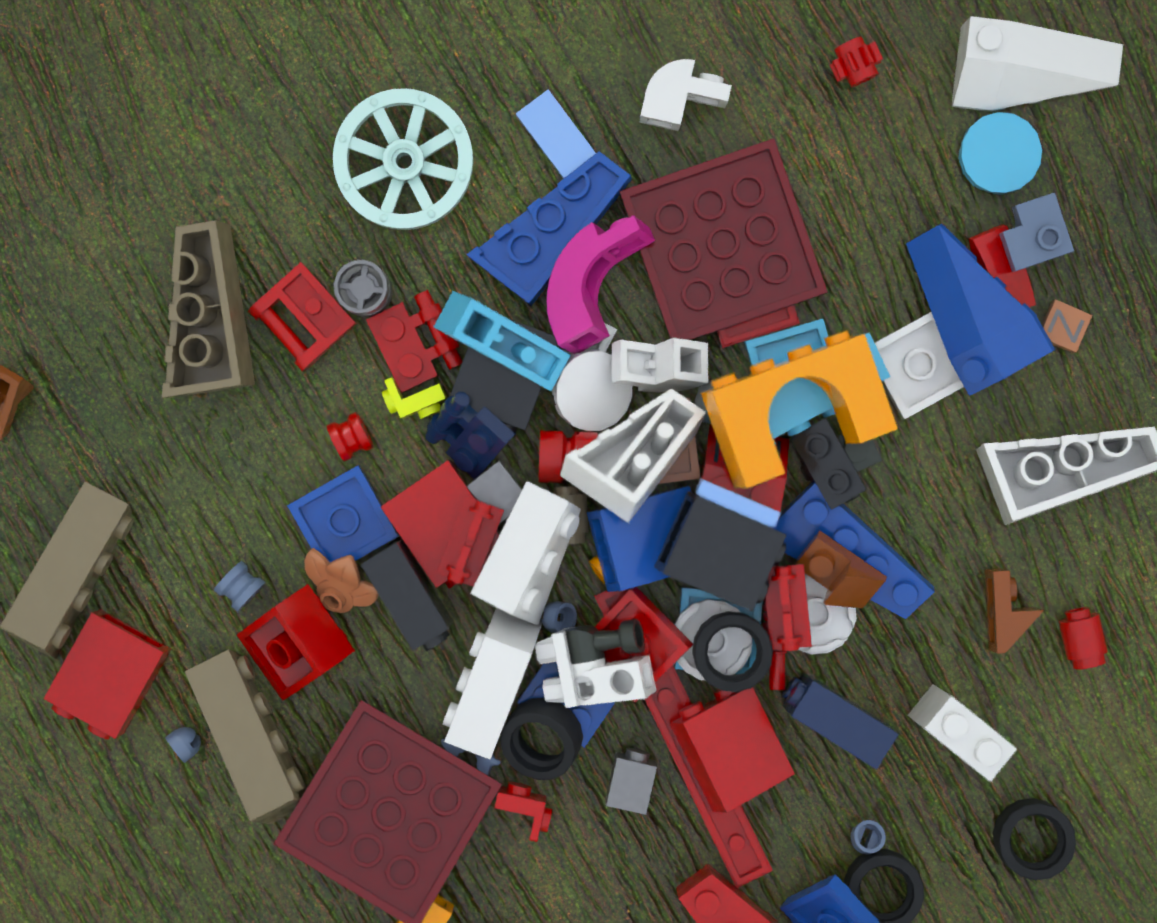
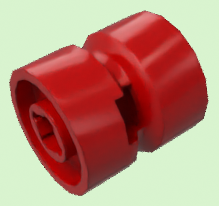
M540 430L539 482L562 483L564 478L560 474L566 455L575 449L580 450L596 440L598 432H575L571 438H567L563 431Z

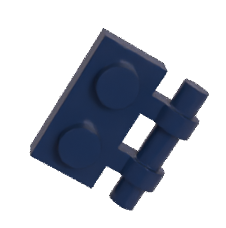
M457 392L454 396L448 397L440 407V413L435 414L427 424L425 437L432 444L445 439L451 445L445 453L453 459L459 469L467 472L475 480L508 444L515 433L485 406L477 413L469 405V396L464 392Z

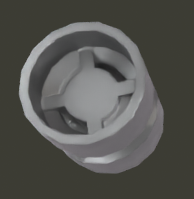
M353 260L345 264L338 271L334 281V294L338 302L349 312L361 317H372L383 312L390 304L393 295L392 284L387 274L376 264L366 260Z

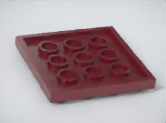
M774 138L620 191V197L627 217L630 218L634 215L650 228L655 239L653 243L640 249L639 252L669 339L694 340L828 293Z
M361 700L273 844L403 923H421L502 784Z

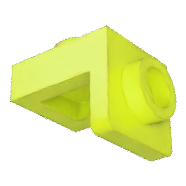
M393 377L384 380L387 390L382 391V396L391 414L398 412L402 419L418 413L420 419L440 412V403L447 399L441 384L403 398Z

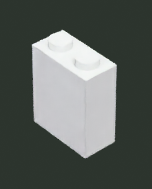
M932 684L908 714L917 724L990 782L1017 750V748L954 697Z

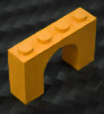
M848 330L824 338L826 346L812 350L811 344L787 352L789 360L775 365L773 358L749 366L751 374L737 379L735 373H731L711 381L713 388L702 392L701 396L734 488H749L785 473L770 432L768 415L771 402L777 391L795 378L812 381L825 391L832 403L846 444H861L898 429L865 334L850 336Z

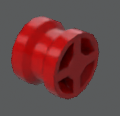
M357 412L348 415L347 420L340 424L333 422L326 425L330 438L344 462L351 459L353 454L359 450L368 451L374 448L371 437Z

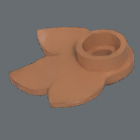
M314 548L306 555L304 561L306 574L317 586V596L320 597L321 603L329 611L347 613L353 606L367 607L377 600L378 592L372 583L360 579L359 570L352 555L338 558L330 563L323 554Z

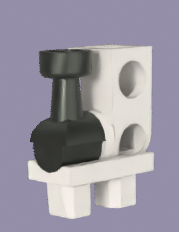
M638 619L622 621L619 625V630L598 631L592 625L564 628L551 634V637L535 643V651L539 663L557 662L559 676L543 680L542 687L545 701L564 702L565 708L579 705L645 699L656 692L650 655L607 663L604 651L622 647L625 653L643 651L644 634L640 621Z

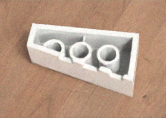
M1155 427L1106 431L1084 435H1065L1044 439H1025L1004 443H984L976 449L1004 525L1157 472V431Z

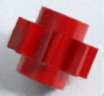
M860 36L834 49L837 59L832 61L830 67L837 82L847 78L852 88L879 75L875 65L880 64L883 57L876 41L866 45L863 37Z

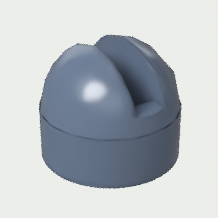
M554 601L545 606L541 621L545 629L556 633L564 628L575 627L577 613L572 604ZM560 613V614H561L560 621H557L558 614Z
M180 727L165 737L183 763L194 757L200 750L201 738L190 727Z
M866 820L855 825L850 836L853 848L859 853L866 855L878 852L884 846L886 839L882 826L872 820ZM865 828L871 831L863 847L860 842Z

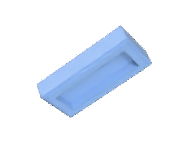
M546 90L516 113V117L563 179L596 154L549 90Z
M700 478L695 490L697 496L769 527H775L780 516V512L702 478Z

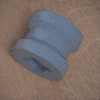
M240 561L216 585L214 591L219 596H226L231 600V607L238 613L256 596L266 582L260 577H253L248 572V566L243 561Z

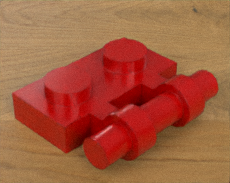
M429 290L414 296L420 311L412 316L409 315L404 303L401 302L366 319L402 394L439 376L432 361L443 357L449 370L463 363L457 350L460 348L458 341L433 328L442 312V308L439 303H434ZM427 324L436 342L434 346L428 349L425 348L416 330Z

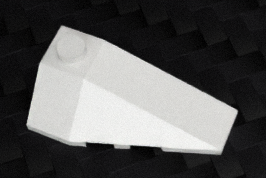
M970 16L961 26L951 107L993 112L1012 106L1042 102L1046 99L1115 87L1119 84L1123 44L1014 21Z

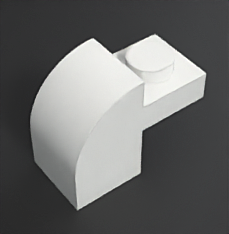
M682 59L670 62L661 67L649 81L639 123L679 131L686 100L725 108L732 85L724 84V78L714 74L700 73L699 78L692 77L695 60Z
M671 338L656 345L627 340L613 342L612 383L636 386L638 391L667 392L670 389L684 391L707 384L708 343L679 338Z

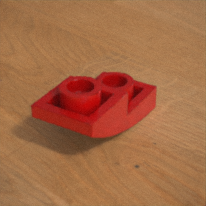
M1001 224L968 238L971 252L977 257V262L993 278L998 277L1006 285L1005 289L1021 305L1025 303L1029 308L1035 306L1036 302L1026 268L1015 272L1011 271L999 233L1009 230L1007 225Z

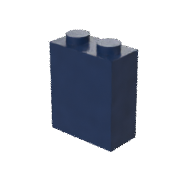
M805 672L802 673L799 679L794 676L783 691L782 697L786 700L782 706L793 718L876 770L899 735L884 721Z

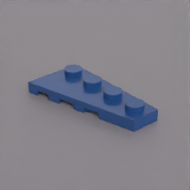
M599 151L557 184L558 186L542 199L538 198L527 207L528 210L510 224L506 223L494 233L495 235L482 246L475 247L466 255L532 306L548 286L554 265L568 242L590 223L597 224L619 197L620 191L624 190L631 182L632 177Z
M812 481L780 513L775 527L772 526V528L786 534L784 540L786 543L785 553L795 559L799 557L820 530L887 576L884 584L870 600L904 619L908 618L935 592L934 586L844 503L831 510L815 481Z

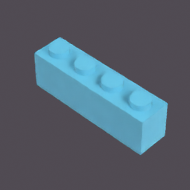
M870 332L863 333L866 336L882 382L890 377L889 372ZM795 378L777 391L771 402L768 415L773 441L774 438L785 432L789 436H793L808 429L811 426L809 420L821 413L824 418L835 414L828 395L821 387L807 379Z

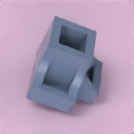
M1055 192L1012 207L1015 228L999 233L1012 272L1064 256L1074 251Z

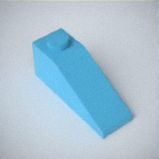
M455 291L451 293L433 327L549 391H552L571 356L474 299Z

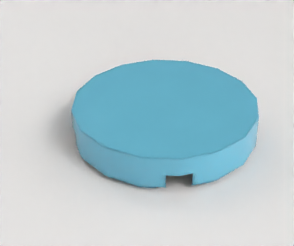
M996 112L983 116L967 129L959 148L958 159L964 176L974 187L988 193L1004 195L1021 189L1034 178L1041 165L1042 146L1038 133L1028 121L1012 113Z

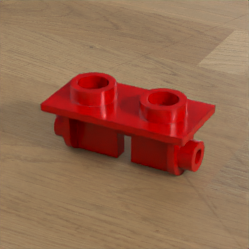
M465 496L436 573L447 577L448 580L455 583H464L474 587L482 571L504 510Z
M804 564L772 567L767 578L769 588L765 596L769 638L773 650L794 651L799 650L801 647H812Z

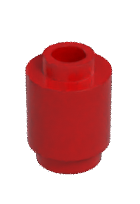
M1089 607L1065 611L1066 618L1059 620L1058 623L1066 658L1072 661L1073 669H1088L1105 664L1104 654L1108 650L1099 613H1090Z

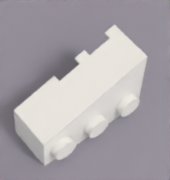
M670 389L632 413L629 419L611 430L608 428L599 434L596 440L580 450L575 449L567 454L560 476L629 523L697 434L706 412L673 389Z
M526 481L470 594L513 616L538 625L569 540L578 528L581 509L571 502Z
M496 607L486 634L477 632L469 655L476 657L472 669L464 667L456 690L463 694L459 704L450 703L442 725L450 727L444 742L491 759L532 655L542 622L535 625Z

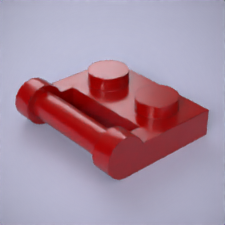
M302 262L295 266L248 310L251 316L256 321L260 319L296 358L294 363L302 372L310 368L327 350L357 324ZM280 300L317 340L311 347L307 348L272 309Z

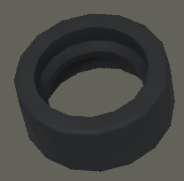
M726 611L713 615L701 624L694 637L692 655L696 668L708 684L721 691L740 692L750 689L764 679L771 666L773 648L768 633L757 620L744 613ZM728 627L741 628L748 632L754 639L757 648L756 659L751 668L735 676L724 675L715 670L708 657V646L713 635L721 629Z
M531 698L519 704L503 727L500 743L503 755L509 764L522 775L536 780H552L564 775L572 766L581 749L583 734L581 724L570 709L565 708L562 703L546 702L545 698ZM537 722L550 727L563 742L564 749L562 753L558 755H544L534 751L522 738L520 727L524 723Z
M1035 798L1017 800L1005 807L996 819L993 830L994 848L1002 862L1020 877L1031 880L1050 879L1064 871L1073 859L1076 847L1074 828L1068 817L1049 802ZM1038 815L1046 817L1053 823L1057 830L1058 841L1055 850L1048 858L1041 862L1031 863L1023 861L1015 854L1011 847L1010 837L1012 829L1019 820L1026 816Z
M880 849L873 854L858 856L848 867L843 883L850 888L851 892L864 905L860 897V884L868 871L881 866H888L898 870L907 883V895L903 904L890 913L881 914L871 911L868 907L866 908L876 916L879 923H911L919 914L924 901V885L917 869L902 854L889 849Z

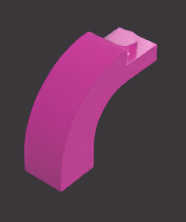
M633 215L630 218L627 217L615 221L607 231H604L593 222L590 223L568 242L554 265L547 290L549 323L558 346L572 354L581 353L610 336L598 306L599 289L605 275L618 262L655 241L650 228Z

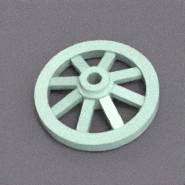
M391 89L379 92L363 100L344 119L334 143L333 168L340 191L360 215L382 227L411 230L439 221L458 205L467 191L471 180L473 151L463 122L445 102L429 93L415 89ZM399 105L413 106L405 139H399L384 110L385 108ZM427 110L440 118L449 129L418 146L417 142ZM372 115H374L389 144L387 148L354 137L360 126ZM456 141L458 150L457 170L425 161V158ZM353 150L383 161L384 165L351 178L349 151ZM402 156L412 158V163L408 168L398 167V160ZM421 174L453 182L446 194L434 205L420 179ZM390 176L392 178L381 209L370 204L358 192V190ZM404 183H409L422 211L409 214L393 213Z

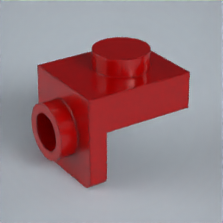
M508 782L507 787H500L494 808L532 816L533 822L529 841L537 842L539 832H548L552 809L545 807L546 795L532 793V787L529 785Z

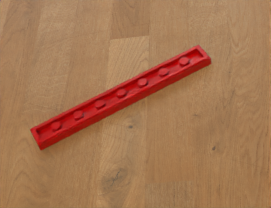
M606 589L594 595L603 615L605 616L630 589L607 592ZM672 666L655 683L657 691L645 698V702L737 889L773 870L742 806L740 805L728 813L713 812L670 725L671 722L681 717L679 713L681 709L692 704L674 666Z

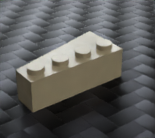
M214 220L176 227L171 279L174 282L172 304H169L168 320H171L169 346L166 345L165 351L167 372L166 383H163L162 398H179L255 386L231 225Z
M84 482L0 627L13 638L56 659L69 637L80 612L88 604L93 593L92 589L99 576H103L110 566L114 556L112 551L118 539L124 540L133 525L134 519L130 517L133 511L129 504Z
M228 649L184 671L251 822L272 825L291 815L306 791L307 786L288 751V745L284 736L277 729L270 715L272 710L265 695L258 691L252 679L255 677V672L249 659L245 655L241 657L240 654Z

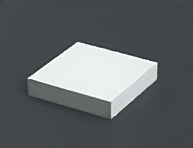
M932 312L875 342L890 375L889 378L882 381V384L902 420L964 387L948 358Z

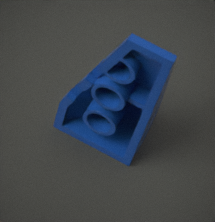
M942 223L906 243L948 358L969 396L1005 379L1055 350L1035 312L1025 303L1021 305L1005 289L1006 285L998 277L993 278L977 262V257Z

